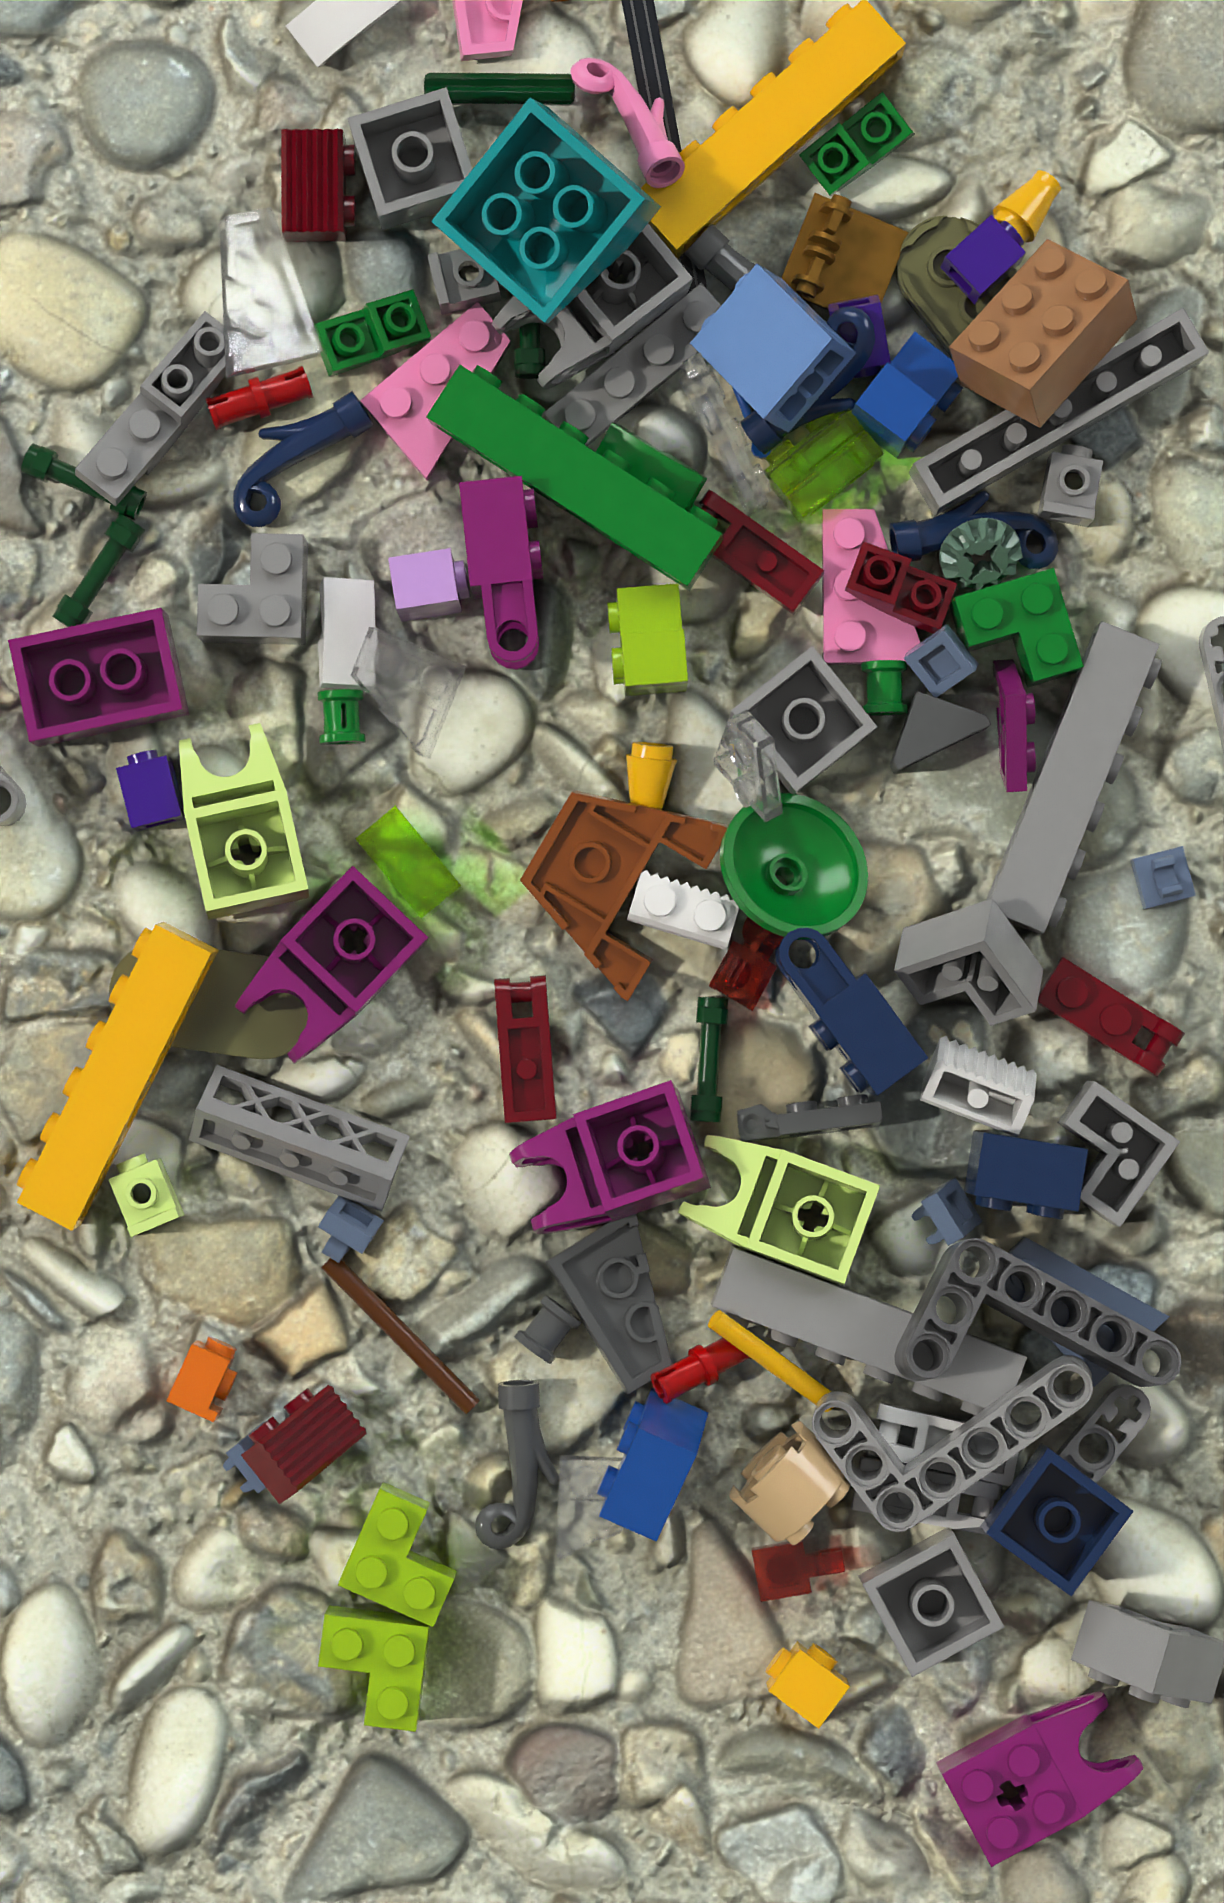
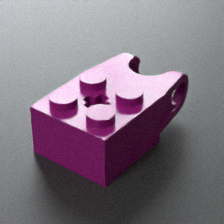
M522 476L459 482L470 588L473 599H483L486 635L492 657L498 665L506 669L519 670L525 668L535 660L539 651L533 580L543 579L539 541L529 542L528 529L538 528L534 489H523ZM511 630L523 632L528 637L525 646L518 651L503 649L499 642L506 632Z
M352 866L280 940V943L235 1004V1008L245 1014L254 1005L277 993H288L300 999L307 1009L308 1020L297 1043L288 1052L289 1059L295 1064L354 1019L427 943L428 937ZM347 930H350L353 935L357 930L362 931L366 934L363 940L366 950L360 954H357L355 950L352 954L346 953L343 950L345 940L342 934Z
M672 1080L573 1114L574 1117L523 1142L509 1153L511 1163L516 1168L531 1165H556L565 1170L567 1186L561 1199L531 1219L533 1232L536 1234L558 1233L617 1221L711 1188L680 1092ZM646 1142L650 1148L653 1147V1151L649 1153L647 1159L639 1161L638 1158L632 1160L631 1156L639 1152V1143Z
M1104 1692L1088 1693L1030 1715L1026 1713L936 1762L991 1867L1082 1819L1132 1782L1143 1770V1764L1136 1755H1130L1121 1759H1110L1100 1763L1088 1761L1080 1755L1079 1739L1083 1730L1109 1706ZM1010 1780L1015 1787L1021 1785L1015 1797L1010 1799L997 1797L1003 1794L1000 1786L1004 1782Z

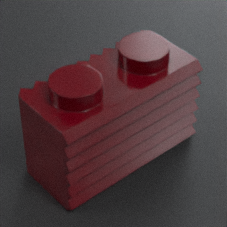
M342 129L281 130L282 235L285 242L346 241L347 227H356L355 196H346V176L356 175L355 144L346 145V138Z
M327 1385L315 1395L312 1394L309 1388L305 1389L283 1407L289 1414L287 1418L278 1423L272 1416L248 1435L254 1445L242 1453L241 1456L279 1504L297 1493L367 1434L366 1428L360 1426V1421L354 1418L353 1412L347 1409V1404L341 1401L340 1395L334 1393V1387Z

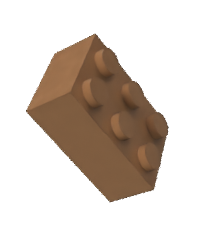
M1047 239L949 346L960 385L1041 428L1136 322L1137 314L1129 280Z

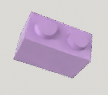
M450 548L388 558L396 611L402 622L462 613L460 599L470 598L466 568L464 567L463 560L454 561Z

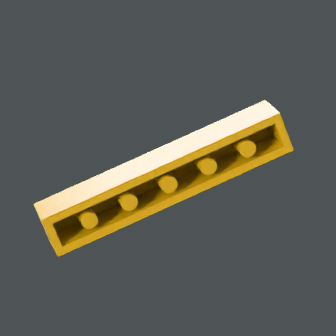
M861 0L854 8L848 3L842 6L827 21L826 26L829 30L816 42L811 38H807L789 55L788 60L791 64L778 76L773 72L768 73L752 88L750 94L753 98L739 111L735 106L726 110L712 125L715 133L700 145L697 140H694L679 153L685 164V169L682 176L675 183L663 188H654L646 182L641 187L646 194L661 206L649 221V225L677 259L712 224L715 226L902 58L906 46L905 41L867 0Z
M165 922L155 924L153 930L145 928L142 931L131 954L138 958L130 976L122 974L110 994L108 1002L115 1006L107 1022L99 1020L87 1040L85 1048L92 1052L84 1068L76 1066L64 1086L62 1094L68 1096L69 1099L61 1115L53 1112L42 1130L39 1139L45 1142L46 1145L38 1161L30 1158L20 1174L17 1186L23 1188V1191L17 1201L18 1204L71 1231L83 1223L219 951L218 949Z

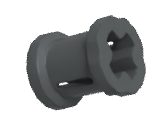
M545 1295L540 1301L543 1306L526 1330H519L514 1337L535 1355L551 1364L555 1359L553 1352L571 1328L577 1329L582 1322L555 1300Z

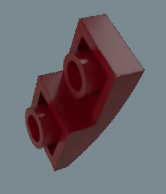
M863 541L845 591L868 605L934 634L941 629L957 583L909 566L912 559Z

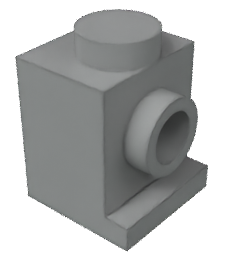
M462 249L442 254L436 252L427 255L442 315L469 309L476 302H479L480 305L501 301L499 285L501 284ZM476 267L479 271L476 279L465 281L459 276L462 268Z
M1063 445L1061 453L1052 451L1047 459L1037 517L1088 527L1095 517V505L1103 460L1092 459V449L1078 445ZM1068 473L1078 474L1082 479V487L1078 490L1068 488L1064 481L1065 475Z

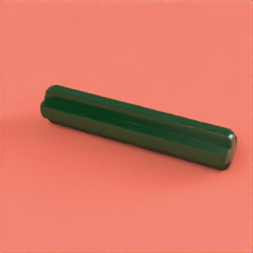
M427 73L424 78V94L447 87L451 103L525 104L529 98H532L542 104H571L575 99V84L571 74Z

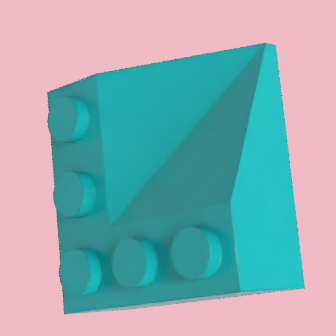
M529 98L431 222L538 318L548 324L632 244L661 206L549 107Z

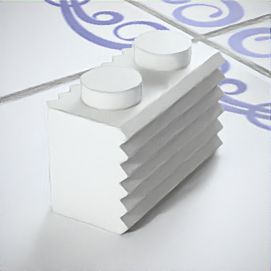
M648 870L640 874L627 921L726 950L739 906L734 899L730 900L727 894L720 897L717 891L710 894L707 888L700 891L697 885L690 888L688 882L680 885L678 879L670 882L668 876L660 879L658 873L650 876Z
M944 1036L939 1039L925 1072L920 1100L1018 1137L1035 1100L1036 1073L1034 1069L1026 1071L1024 1065L1017 1068L1015 1062L1007 1064L1005 1058L997 1060L995 1054L988 1056L986 1051L978 1053L976 1047L969 1049L966 1043L959 1045L957 1040L949 1042L948 1037Z

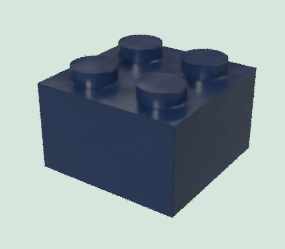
M973 1131L964 1192L976 1195L975 1204L981 1207L1011 1211L1014 1201L1027 1203L1026 1213L1063 1219L1065 1210L1079 1211L1088 1149Z
M1041 1443L980 1527L987 1535L1068 1595L1072 1596L1134 1511Z

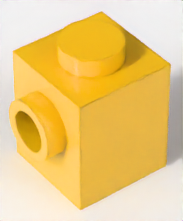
M798 1641L790 1651L782 1647L765 1671L771 1676L766 1682L768 1691L818 1729L850 1686L847 1678L834 1669L838 1661L815 1643H812L809 1649Z

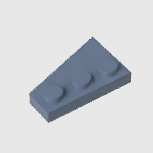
M1023 1237L1008 1251L1011 1255L1153 1332L1170 1317L1026 1237ZM1010 1275L1006 1279V1293L1013 1301L1020 1302L1025 1293L1022 1281L1014 1275ZM1057 1299L1052 1304L1051 1316L1054 1322L1059 1326L1065 1327L1070 1318L1067 1305ZM1102 1324L1097 1331V1342L1102 1349L1108 1352L1114 1347L1115 1335L1112 1329ZM1050 1340L1063 1355L1076 1356L1088 1365L1092 1373L1093 1387L1110 1373Z

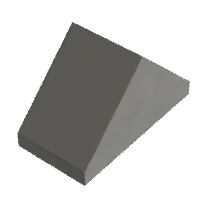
M917 691L912 698L889 765L893 773L901 771L986 730L991 726L987 715Z

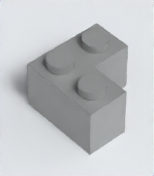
M251 533L250 585L198 584L197 636L203 643L306 645L308 542L304 535Z
M993 898L903 928L894 968L895 973L919 1005L965 991L991 1026L1036 1012L1043 975V967Z
M1096 1081L1085 1082L1057 1122L1099 1152L1084 1173L1080 1202L1110 1224L1121 1227L1180 1143L1175 1137Z
M1089 1600L1071 1660L1089 1667L1088 1677L1113 1686H1118L1119 1681L1129 1684L1130 1689L1128 1693L1134 1697L1152 1703H1159L1161 1699L1179 1707L1189 1708L1191 1700L1212 1704L1224 1665V1641L1190 1627L1156 1621L1119 1605Z

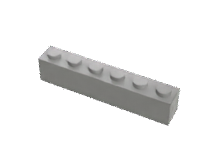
M1181 308L1112 348L1041 428L1008 410H1004L914 462L909 474L935 517L1197 366L1207 356L1209 350L1184 308Z
M1103 621L1094 628L1082 658L1084 667L1076 673L986 899L993 898L1011 924L1036 934L1045 933L1047 925L1054 928L1057 926L1067 899L1059 896L1067 877L1073 880L1076 878L1085 857L1086 851L1078 847L1085 830L1094 832L1105 806V803L1097 801L1104 782L1113 784L1122 765L1124 756L1116 753L1124 734L1131 737L1140 720L1143 708L1137 706L1136 702L1142 687L1151 689L1160 670L1162 660L1155 658L1160 644Z
M732 1245L711 1301L712 1307L720 1309L746 1329L749 1321L768 1327L766 1337L785 1345L795 1347L798 1339L817 1346L814 1355L844 1366L847 1357L866 1364L863 1373L892 1384L895 1375L905 1378L900 1374L895 1365L894 1355L897 1345L913 1315L912 1312ZM966 1333L948 1370L937 1378L916 1381L912 1391L941 1402L944 1393L963 1400L961 1410L977 1415L1017 1386L1027 1357L1017 1351ZM919 1342L914 1347L913 1360L922 1370L927 1371L930 1369L934 1357L931 1348Z

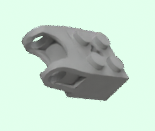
M648 223L632 244L548 324L544 323L513 296L494 318L492 326L499 334H503L528 323H541L550 327L556 333L561 348L554 355L551 362L539 373V378L537 379L543 389H549L608 357L687 295L693 278ZM609 273H612L615 278L620 274L624 275L627 278L625 284H616L608 279Z

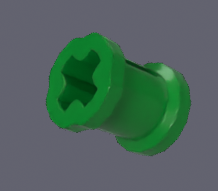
M876 660L861 663V671L866 673L867 704L862 706V708L869 716L908 714V705L904 704L902 699V672L907 670L906 661Z
M336 689L317 692L318 701L323 703L324 734L319 736V743L321 745L365 743V734L360 732L359 701L364 699V691Z

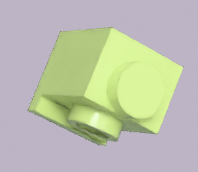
M144 1153L116 1165L119 1175L108 1180L128 1226L127 1230L130 1237L184 1216L161 1158L148 1162ZM139 1183L146 1184L151 1190V1197L146 1203H139L133 1196V1190Z

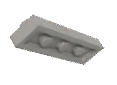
M701 282L545 411L544 417L558 428L565 421L579 429L589 437L585 444L588 447L609 429L611 423H617L700 354L690 342L700 332L704 321L715 313L721 305Z

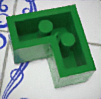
M1054 568L956 596L950 602L949 607L958 637L969 652L1013 639L1027 688L1076 674L1084 667Z

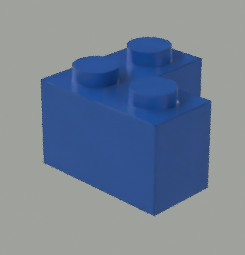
M914 332L891 361V364L888 362L857 400L848 422L896 459L905 448L914 453L937 420L931 415L933 411L938 407L945 413L963 389L957 383L959 378L954 361L917 332Z
M651 1388L644 1404L635 1401L623 1427L624 1432L616 1449L624 1453L618 1469L608 1465L596 1493L604 1497L599 1517L657 1542L697 1456L709 1412L677 1398L665 1404L663 1399L659 1398L654 1388Z

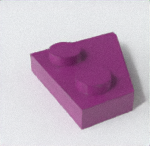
M1013 659L993 660V676L996 677L999 686V707L996 708L1000 774L1006 792L1027 791V773L1036 771L1035 745L1033 741L1027 742V725L1035 724L1036 718L1033 693L1025 692Z

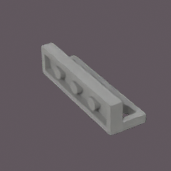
M216 1065L196 1108L189 1141L382 1211L410 1136ZM220 1085L241 1092L246 1102L232 1105L215 1099ZM275 1106L282 1107L291 1112L294 1120L284 1123L272 1120L265 1109ZM328 1124L338 1128L343 1137L329 1141L319 1137L313 1127ZM377 1142L393 1148L389 1161L386 1162L367 1155L362 1145Z

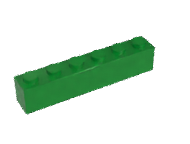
M462 365L458 366L426 416L431 425L510 476H522L524 485L534 489L535 492L669 579L679 583L686 590H691L723 541L722 533L715 529L719 524L716 518L695 505L688 512L675 504L672 500L676 493L652 477L648 479L646 484L628 473L632 465L611 450L606 449L602 456L585 445L589 437L571 424L563 421L558 428L542 418L546 409L526 395L520 393L516 400L500 391L499 387L503 382L486 369L476 365L471 372Z

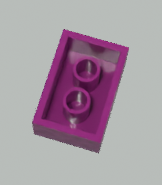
M162 608L8 640L28 739L30 743L37 747L189 715L169 615Z

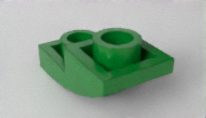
M881 92L843 124L837 123L801 152L799 156L829 196H832L886 158L914 136L915 133L887 96Z
M414 289L366 303L362 310L316 323L311 329L329 377L394 355L431 338Z
M611 423L596 450V453L602 456L606 449H609L632 465L628 473L646 484L648 479L652 477L676 493L672 502L688 512L708 479L676 457L658 450L622 425Z

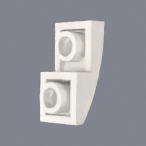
M315 0L290 21L286 27L314 64L320 67L360 33L372 27L402 0Z
M323 577L320 585L322 633L318 640L320 688L371 691L375 655L374 580Z

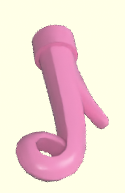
M584 58L572 65L570 70L572 80L578 88L584 92L597 95L609 92L638 152V166L647 183L654 188H663L675 183L682 176L685 164L676 146L667 139L663 121L664 100L660 97L656 98L651 110H649L641 95L624 74L612 64L601 59Z

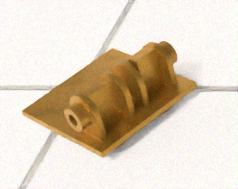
M814 193L783 272L782 279L803 300L827 310L828 304L878 295L882 303L899 260L903 241L909 232L851 208L852 201L846 197L834 194L829 199Z

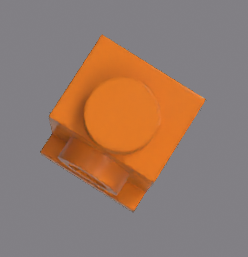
M208 1337L206 1343L199 1340L192 1343L166 1401L211 1422H215L223 1408L215 1405L214 1402L216 1398L223 1401L226 1400L238 1372L230 1369L237 1349L213 1337Z

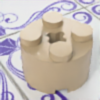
M800 1421L791 1425L797 1433L789 1438L782 1432L778 1433L752 1458L741 1472V1475L747 1480L741 1491L733 1485L729 1493L730 1499L775 1542L786 1539L793 1546L808 1535L814 1526V1522L811 1519L826 1504L829 1508L833 1507L846 1495L850 1488V1484L844 1479L845 1476L818 1441L815 1434Z

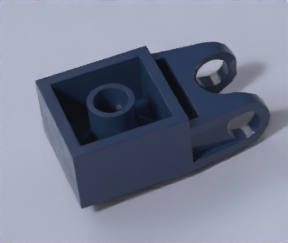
M797 928L789 932L778 942L775 950V962L780 972L815 1019V1022L808 1027L826 1051H831L833 1048L838 1050L846 1061L839 1069L857 1093L867 1090L870 1095L878 1096L928 1059V1056L868 975L865 973L855 978L826 938L817 930ZM798 938L811 939L804 941L808 942L815 951V960L806 969L796 967L789 958V947L793 941L800 940Z

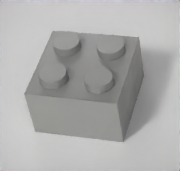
M447 87L347 118L382 230L438 213L472 171Z
M813 646L733 708L729 715L731 720L793 795L797 794L871 735L877 728V725Z
M950 1528L939 1531L858 1575L912 1677L1004 1628L958 1539Z

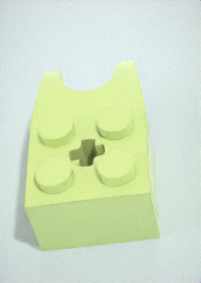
M260 723L249 725L251 735L249 745L250 756L246 766L237 774L228 777L213 775L202 766L198 755L193 749L191 738L179 740L183 811L208 920L309 898V889L287 791ZM250 844L253 852L261 851V856L255 858V863L251 865H244L240 860L235 861L233 855H240V846Z
M706 1135L704 1148L717 1153L738 1170L741 1177L740 1190L736 1197L726 1205L712 1207L683 1202L679 1207L678 1213L748 1252L844 1287L880 1185L783 1149L780 1150L730 1138ZM816 1205L823 1209L821 1217L828 1218V1223L825 1227L816 1226L813 1232H809L803 1229L805 1221L798 1220V1214L800 1211L809 1212L812 1206Z

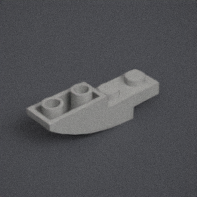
M204 311L141 384L140 394L75 468V476L114 506H117L144 473L146 475L150 474L206 403L205 398L212 395L245 347V341Z

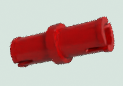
M300 366L298 369L259 381L258 377L249 379L248 386L212 398H205L214 427L216 430H219L221 427L259 415L261 419L271 416V410L306 398H313V393L303 366Z
M722 1337L706 1347L696 1345L689 1349L687 1357L659 1372L652 1373L650 1376L651 1382L659 1398L663 1399L665 1404H668L673 1399L701 1384L710 1386L718 1382L721 1373L752 1358Z

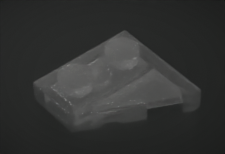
M369 627L351 676L366 694H370L378 703L379 710L390 723L395 724L413 745L411 748L417 755L431 758L466 666L380 629Z
M748 710L742 711L728 719L713 759L714 766L731 783L740 803L746 808L751 806L764 822H767L783 814L774 738Z
M560 1455L556 1558L571 1556L573 1551L600 1539L601 1541L620 1534L624 1529L620 1525L599 1517L604 1497L596 1494L608 1465L618 1469L622 1458Z

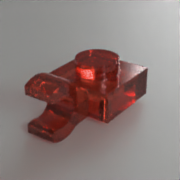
M747 917L742 928L744 944L732 942L709 987L740 1006L753 1011L777 968L776 965L768 960L784 937L764 929Z
M802 1540L794 1546L787 1541L752 1548L761 1602L812 1593L810 1577L845 1572L841 1547L827 1548L805 1554Z

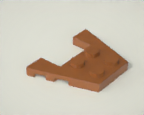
M573 790L520 881L561 929H565L585 952L584 955L596 969L599 968L612 983L613 989L620 997L629 1001L653 959L608 932L609 927L659 843L666 845L697 865L707 869L721 847L722 838L728 825Z

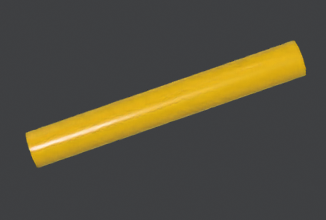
M721 1310L715 1312L708 1322L710 1329L813 1404L817 1405V1402L825 1394L832 1392ZM834 1407L825 1410V1412L831 1411Z

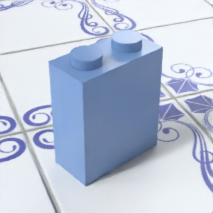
M756 264L749 273L739 279L731 295L715 313L704 321L700 332L690 342L764 420L788 433L856 354L782 278L759 264Z

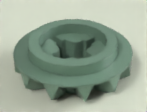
M977 518L957 526L945 538L939 553L940 566L945 579L949 578L952 582L957 583L956 587L958 590L970 587L976 591L985 586L1000 584L1007 575H1016V564L1019 559L1023 558L1017 533L1005 522L993 518ZM989 550L992 561L981 560L977 565H974L971 555L974 553L983 555Z

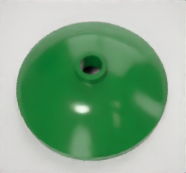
M775 793L761 796L739 810L728 824L722 838L720 865L729 893L739 908L750 919L772 933L785 937L789 932L797 928H811L817 930L824 937L845 926L855 916L864 901L868 887V867L863 848L850 826L836 812L817 800L799 794L793 795L792 793ZM775 875L781 876L786 881V885L782 884ZM798 938L800 940H811L809 938Z

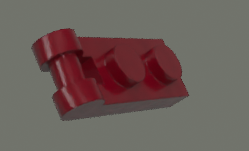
M708 490L699 502L702 506L701 509L717 520L720 519L730 525L722 535L723 541L712 557L794 615L822 578L824 570L721 496Z
M1064 957L1060 958L1039 992L1037 1004L1157 1078L1166 1065L1162 1060L1172 1045L1177 1047L1185 1035L1183 1031L1171 1023L1159 1018ZM1141 1027L1154 1034L1145 1050L1132 1043Z
M546 975L530 976V981L510 983V978L494 979L505 1123L557 1119ZM532 1002L533 1017L513 1018L512 1003Z

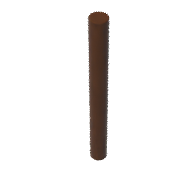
M330 1258L321 1267L465 1415L478 1404L480 1399L342 1259L338 1263Z

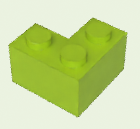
M679 583L617 588V602H607L609 632L620 633L621 647L611 648L614 685L624 684L625 696L686 692L688 673L684 629H682Z
M383 1482L341 1575L338 1586L434 1627L457 1570L410 1550L430 1502Z
M328 1606L324 1614L318 1667L370 1673L364 1726L416 1732L420 1715L430 1626L404 1614Z

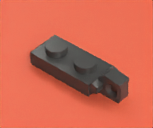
M867 1094L851 1095L837 1098L838 1107L817 1109V1101L787 1104V1113L776 1114L762 1104L737 1111L740 1140L743 1142H753L776 1138L786 1139L879 1127L883 1120L881 1102L869 1103Z

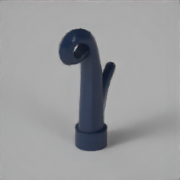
M852 306L842 307L834 311L828 318L827 324L840 337L842 324L851 322L856 326L858 331L856 343L844 340L856 354L789 433L820 417L854 408L856 401L852 398H831L855 377L872 354L875 343L874 325L870 317L863 310ZM753 411L740 422L748 438L763 454L776 447L785 440L784 436L789 434L785 430L764 420L756 411Z
M353 391L333 402L334 407L316 416L288 425L259 430V437L263 440L282 441L249 466L237 482L233 492V508L237 517L244 524L251 527H263L271 524L277 518L281 509V500L277 491L267 483L268 480L351 435L353 438L358 437L374 426ZM253 493L266 497L267 503L260 511H252L250 501Z
M987 491L979 492L960 506L936 517L918 522L914 519L890 523L889 525L892 552L912 559L911 562L921 560L922 555L940 551L943 541L953 529L962 523L977 518H993L1011 526L1017 533L1023 558L1018 561L1029 569H1041L1052 563L1058 553L1059 542L1056 532L1047 521L1033 514L1023 512L976 513L988 501L990 495ZM1029 534L1040 540L1042 544L1041 553L1034 554L1028 551L1026 540Z

